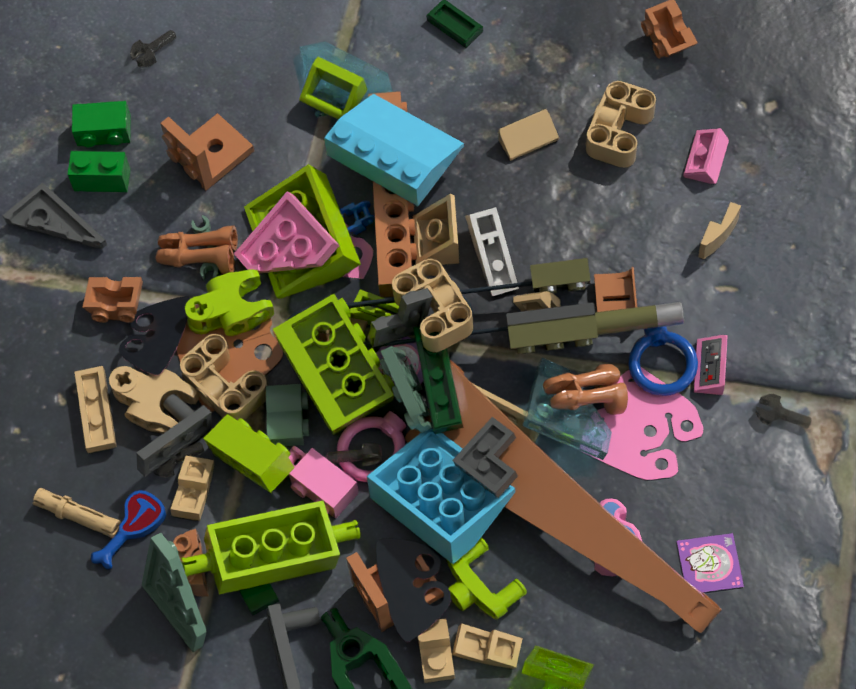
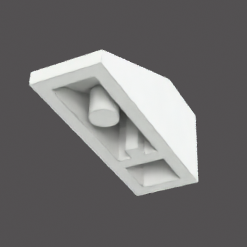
M497 208L465 216L487 285L496 286L517 283ZM519 287L492 290L490 291L491 296H495L498 294L519 289Z

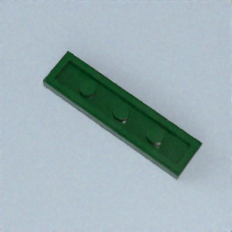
M420 326L413 327L434 433L464 428L448 349L446 348L439 352L428 351L422 343ZM432 332V333H430L429 335H430V336H437V335H439L440 333H439V332Z

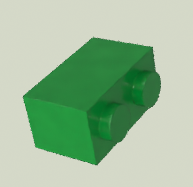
M127 102L73 104L72 134L77 146L92 147L102 144L119 145L121 143H131V114Z
M71 151L67 175L74 191L128 192L131 169L125 152Z

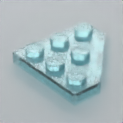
M327 42L299 47L306 78L318 56L364 78L368 90L361 102L368 98V94L393 92L388 73ZM321 79L312 95L344 110L350 92ZM314 108L316 118L328 115Z
M542 358L537 365L522 426L603 460L608 454L611 430L593 404L581 406L577 410L554 409L551 407L550 400L556 394H547L544 391V381L571 372L568 368Z

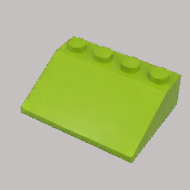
M309 164L244 206L252 231H254L288 191L301 202L340 245L322 267L268 272L278 299L339 279L361 265L327 175Z

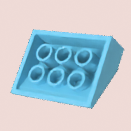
M372 94L340 117L324 137L327 156L416 206L420 205L464 147L463 142L375 94Z
M432 428L417 435L367 476L369 494L372 500L454 564L476 545L514 495L515 488L510 485L499 498L494 496L455 466L452 460L463 448L443 433L435 434Z

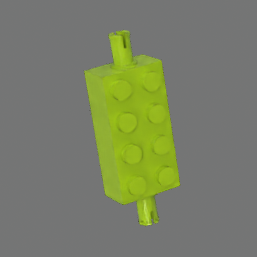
M324 500L207 525L204 536L207 553L186 558L182 557L180 560L187 577L211 571L215 578L218 593L224 594L335 569L340 557L337 543L360 539V528L355 527L358 526L356 520L331 526Z

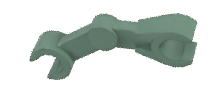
M202 215L205 224L202 228L196 227L192 220L191 225L195 234L211 230L209 219L206 216ZM207 246V248L219 247V246ZM202 264L200 274L203 281H205V274L208 271H214L213 278L220 276L216 264Z

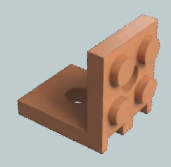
M218 113L190 136L170 117H167L160 123L163 131L162 139L168 148L166 150L167 155L173 162H179L189 177L193 180L197 179L204 190L209 189L254 152L253 145ZM213 145L223 146L219 152L209 151V148Z
M357 552L348 556L346 560L351 582L354 588H357L365 606L372 613L379 629L383 632L392 627L394 623L390 616L388 602L384 597L377 564L367 569ZM419 555L415 561L416 568L423 572L429 571V567L422 556ZM434 576L427 579L416 578L413 581V585L416 588H420L426 582L437 580ZM431 588L425 594V601L430 605L444 597V594L438 588Z

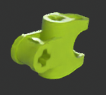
M258 270L229 272L211 279L206 284L208 293L193 297L186 303L185 312L188 317L187 321L190 330L196 334H207L210 331L223 328L226 335L235 336L250 331L257 325L270 319L274 315V307L271 300L265 299L257 302H248L242 299L246 293L257 289L261 285Z

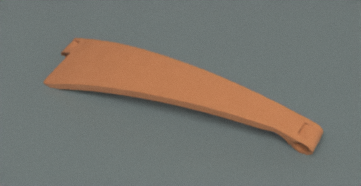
M450 360L464 428L442 433L461 448H464L493 417L516 436V439L499 457L501 461L515 470L518 475L511 484L515 488V493L505 507L627 582L662 601L692 628L702 633L721 612V608L710 597L687 582L585 491L465 377L463 370ZM430 415L427 416V417H425L426 422H427V421H428V422L431 421V416H430ZM415 429L410 430L405 436V441L409 443L421 432Z

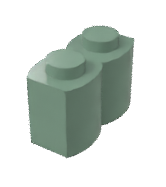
M301 384L266 386L268 438L275 445L277 443L283 446L304 445V437L309 436V419H303V410L309 409L308 393L302 392Z

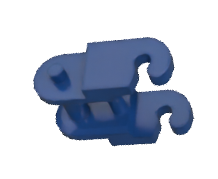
M362 201L356 205L353 202L340 209L342 217H344L343 213H346L348 216L354 214L355 224L347 228L350 236V232L357 235L365 231L366 226L375 222V215H371L368 209L371 206L369 201ZM364 212L365 217L359 219L358 213Z

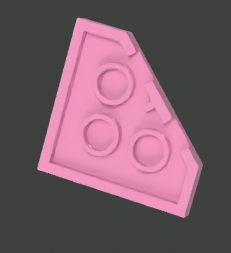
M287 191L237 249L234 255L247 270L253 269L258 270V273L322 267L340 245L301 202Z

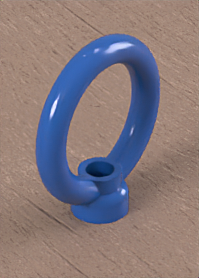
M667 326L644 329L645 336L636 342L629 355L628 365L633 380L644 391L654 395L669 396L683 391L694 380L698 370V359L693 346L679 334L667 331ZM666 343L673 344L683 352L686 358V369L682 377L670 384H657L647 379L640 367L642 353L649 346L657 347Z

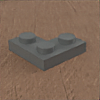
M428 288L406 293L401 296L397 314L388 317L382 316L371 322L368 340L372 347L414 335L413 327L420 326L422 321L428 317L433 297Z
M491 417L452 461L460 470L499 498L518 477L515 470L499 459L500 455L516 439V436L511 430Z

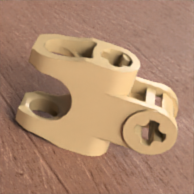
M121 366L114 369L109 377V384L116 400L129 406L125 412L126 418L152 432L164 434L178 424L175 419L163 413V404L167 397L176 394L182 401L188 404H196L200 398L198 391L194 387L183 381L176 373L164 369L159 375L149 373L147 376L131 367Z

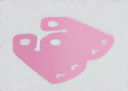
M641 367V371L647 379L657 384H665ZM628 370L620 376L618 383L624 382L628 390V403L625 412L611 415L606 412L605 408L594 412L584 427L581 436V451L641 479L655 480L675 476L678 472V464L674 452L664 449L649 453L645 457L641 456L640 452L661 446L669 434L667 418H665L666 413L672 414L673 432L678 440L686 442L701 437L703 425L697 409L679 393L669 396L654 395L644 391L635 382H628L629 379H633ZM601 418H604V426H596V424L600 423ZM685 420L693 423V429L689 432L681 429L680 425ZM652 425L656 428L657 433L653 437H648L644 434V428ZM593 435L596 443L589 446L588 444L591 442L590 436ZM657 459H666L668 467L665 470L656 468L655 462Z

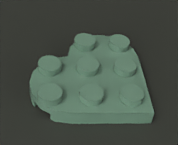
M393 346L382 350L383 359L380 360L381 366L387 376L391 375L395 382L392 390L399 403L403 402L408 411L404 414L409 428L411 430H419L421 433L432 429V422H426L425 417L430 415L425 403L426 398L418 393L423 387L413 365L406 366L402 359L406 357V353L402 349Z

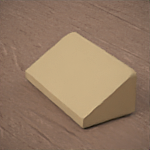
M546 109L498 130V140L510 161L559 140L550 114Z

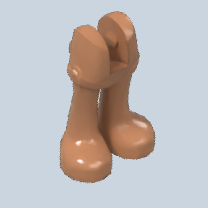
M234 225L198 234L178 232L158 237V245L163 248L156 252V261L160 264L182 267L193 263H214L222 274L234 272L235 270L233 251L237 250L238 235ZM194 246H219L215 248L189 250V247Z
M601 364L594 371L579 375L565 373L549 378L543 383V389L547 394H556L550 400L551 407L554 409L577 410L579 407L588 404L604 403L607 413L618 415L625 412L628 403L626 384L624 382L618 383L621 376L620 371L612 364ZM595 386L596 389L582 391L581 387Z

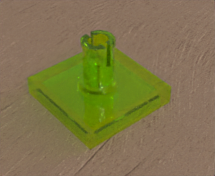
M535 645L524 662L522 674L544 680L543 689H562L563 687L568 689H584L591 677L594 664Z

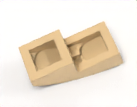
M730 202L721 224L710 221L700 244L699 258L705 259L711 255L730 236L738 222L741 205Z
M548 291L513 297V303L522 312L560 307V299Z
M185 456L178 476L179 486L171 506L172 516L201 520L212 479L214 460Z
M461 624L458 626L452 655L479 663L515 669L523 638L497 630L488 632Z

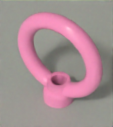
M391 411L384 418L377 416L361 418L342 432L337 444V459L343 471L353 479L368 482L367 476L374 471L357 468L349 458V444L352 438L360 431L368 428L381 429L383 433L393 440V455L406 445L402 434L406 424Z

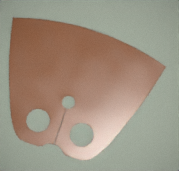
M271 318L261 323L258 329L235 336L226 335L223 328L210 331L207 334H196L190 330L187 321L177 347L178 357L181 362V359L208 335L219 334L223 336L227 342L230 359L228 364L218 373L228 383H235L245 373L252 370L259 371L265 376L281 360L283 350L276 338L271 334ZM235 340H242L243 346L235 348L233 346ZM260 344H267L272 348V355L266 360H259L254 354L255 348ZM213 349L210 354H218L221 352V349ZM194 367L189 370V373H196L201 368ZM201 398L198 399L202 406L204 405L211 412L215 411L213 408L209 407Z

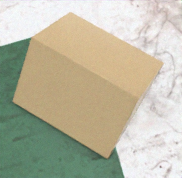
M449 194L413 216L415 221L414 243H416L417 251L416 264L426 259H435L442 265L459 263L455 197Z

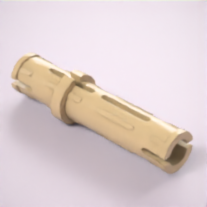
M39 488L34 496V506L51 511L57 518L70 519L80 525L103 533L110 538H113L119 531L120 520L72 501V498L64 495L62 497L44 488Z

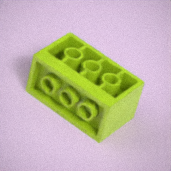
M335 294L330 295L273 328L276 340L332 435L393 401L392 387L395 386L389 375L381 374L378 369L380 367V360L373 348L367 350L364 342H366L365 334L358 323L352 325L349 319L351 311L343 298L338 300ZM322 332L330 334L329 341H318L319 334ZM336 357L345 359L343 362L344 366L341 368L332 366L334 363L333 359ZM348 383H358L360 385L358 392H348L346 390Z

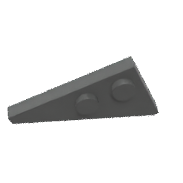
M44 183L37 186L2 215L7 224L99 249L107 246L105 239Z

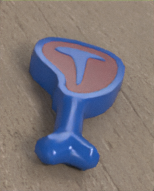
M138 490L127 497L124 505L125 518L119 525V531L102 550L91 553V561L94 564L101 563L105 569H112V557L126 540L144 537L156 530L164 522L166 517L165 507L153 494Z

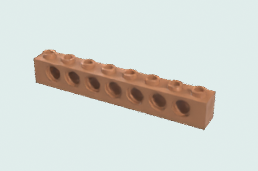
M401 92L373 93L407 112V102H401ZM373 181L380 297H394L392 289L393 278L400 272L412 267V260H417L416 243L410 242V236L415 235L414 219H409V212L414 211V204L397 194H389L390 190ZM399 215L397 218H391L390 216ZM393 239H401L399 242H391ZM395 263H402V264H403V265L400 266V267H394V266H392V265L395 264ZM403 289L401 292H408L411 289Z

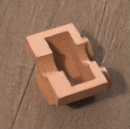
M668 0L645 10V20L641 21V27L646 36L650 35L657 58L669 57L697 44L691 29L685 26L682 13L675 0Z
M89 277L83 308L91 313V318L97 322L104 323L108 319L127 323L133 322L143 284L142 278L123 277L122 281H113L107 277Z
M196 528L178 535L173 541L180 559L182 557L186 558L203 554L201 540ZM205 573L187 577L192 593L195 596H209Z

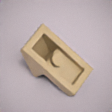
M439 619L418 636L425 683L455 679L447 620Z

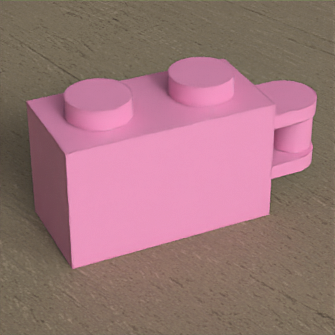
M293 446L289 451L291 454L289 459L295 467L289 473L292 484L291 488L302 498L307 496L314 502L324 500L327 513L336 519L359 494L357 482L313 448L305 454L298 447ZM299 459V463L295 466L294 462Z

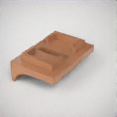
M634 267L621 273L594 274L597 312L637 307ZM630 298V300L603 301V299Z

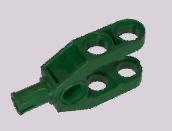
M337 608L330 609L331 617L335 622L332 621L327 612L321 616V621L324 622L333 637V641L330 642L333 682L337 689H355L348 676V672L360 667L369 659L374 660L391 689H412L384 643L358 627L349 629ZM350 646H356L360 651L356 656L348 657L344 654L345 649Z

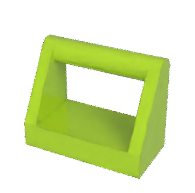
M317 56L311 66L299 101L339 120L340 117L361 102L368 89L364 78ZM321 79L350 92L344 110L312 95Z

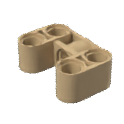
M622 81L610 83L594 112L592 122L587 130V154L594 159L625 168L633 165L636 159L637 139L634 135L622 131L621 128L625 120L637 124H648L653 120L656 97L653 92Z
M426 259L397 274L392 280V289L395 303L399 306L401 296L408 293L401 292V290L411 289L410 291H419L428 288L433 296L430 307L434 314L426 317L420 325L422 343L428 351L439 352L465 339L472 333L473 317L471 308L442 264L435 259ZM431 275H432V276H436V277L433 278V279H427V278H426V277L431 276ZM459 318L465 319V321L460 323L454 322L456 319ZM432 332H439V333H440V334L437 335V336H430V335H429V334L432 333Z
M219 334L208 335L181 359L180 368L184 381L198 391L199 397L222 418L228 414L236 420L239 418L246 420L266 401V377L263 373L252 370L245 373L235 383H228L218 373L228 364L230 359L227 342ZM213 349H221V352L218 354H210ZM194 367L201 368L196 373H189V370ZM253 385L261 386L257 391L248 390ZM231 404L240 405L236 410L227 409Z

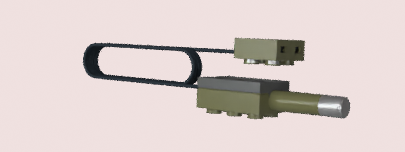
M588 258L530 265L532 281L460 290L461 294L532 285L534 291H548L553 294L557 293L556 288L568 287V292L585 290V284H590ZM462 295L467 304L469 305V307L471 308L473 317V309L471 303L467 300V298L464 295ZM393 297L346 304L349 308L395 303ZM681 302L595 312L594 303L507 313L508 326L473 330L470 335L508 331L510 348L512 350L517 349L518 354L535 352V347L546 345L547 351L564 349L563 343L575 342V347L593 345L592 339H598V335L683 324L684 314ZM308 308L295 311L291 316L288 317L287 320L291 319L292 317L298 315L299 313L303 312ZM415 338L395 340L376 347H372L371 344L364 345L367 349L414 343L416 340Z

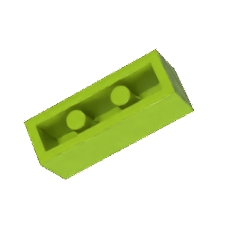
M227 414L203 438L217 458L270 493L295 468L289 459L291 454L286 447L280 443L273 444L268 436L260 430L257 432L253 431L251 426L242 418L236 420Z

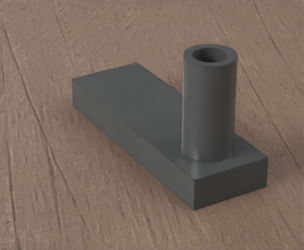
M176 394L167 397L163 407L180 422L136 453L137 470L146 477L212 429V414L208 408L203 405L194 411Z
M280 604L270 605L267 608L266 617L283 688L301 689L287 631L320 625L317 607L282 614Z

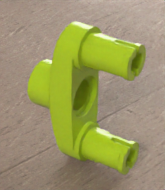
M481 537L476 545L454 564L446 559L457 581L448 589L451 593L452 601L461 611L475 603L490 617L498 620L508 612L507 608L527 594V590L516 578L497 594L490 592L469 566V564L489 550L487 543Z

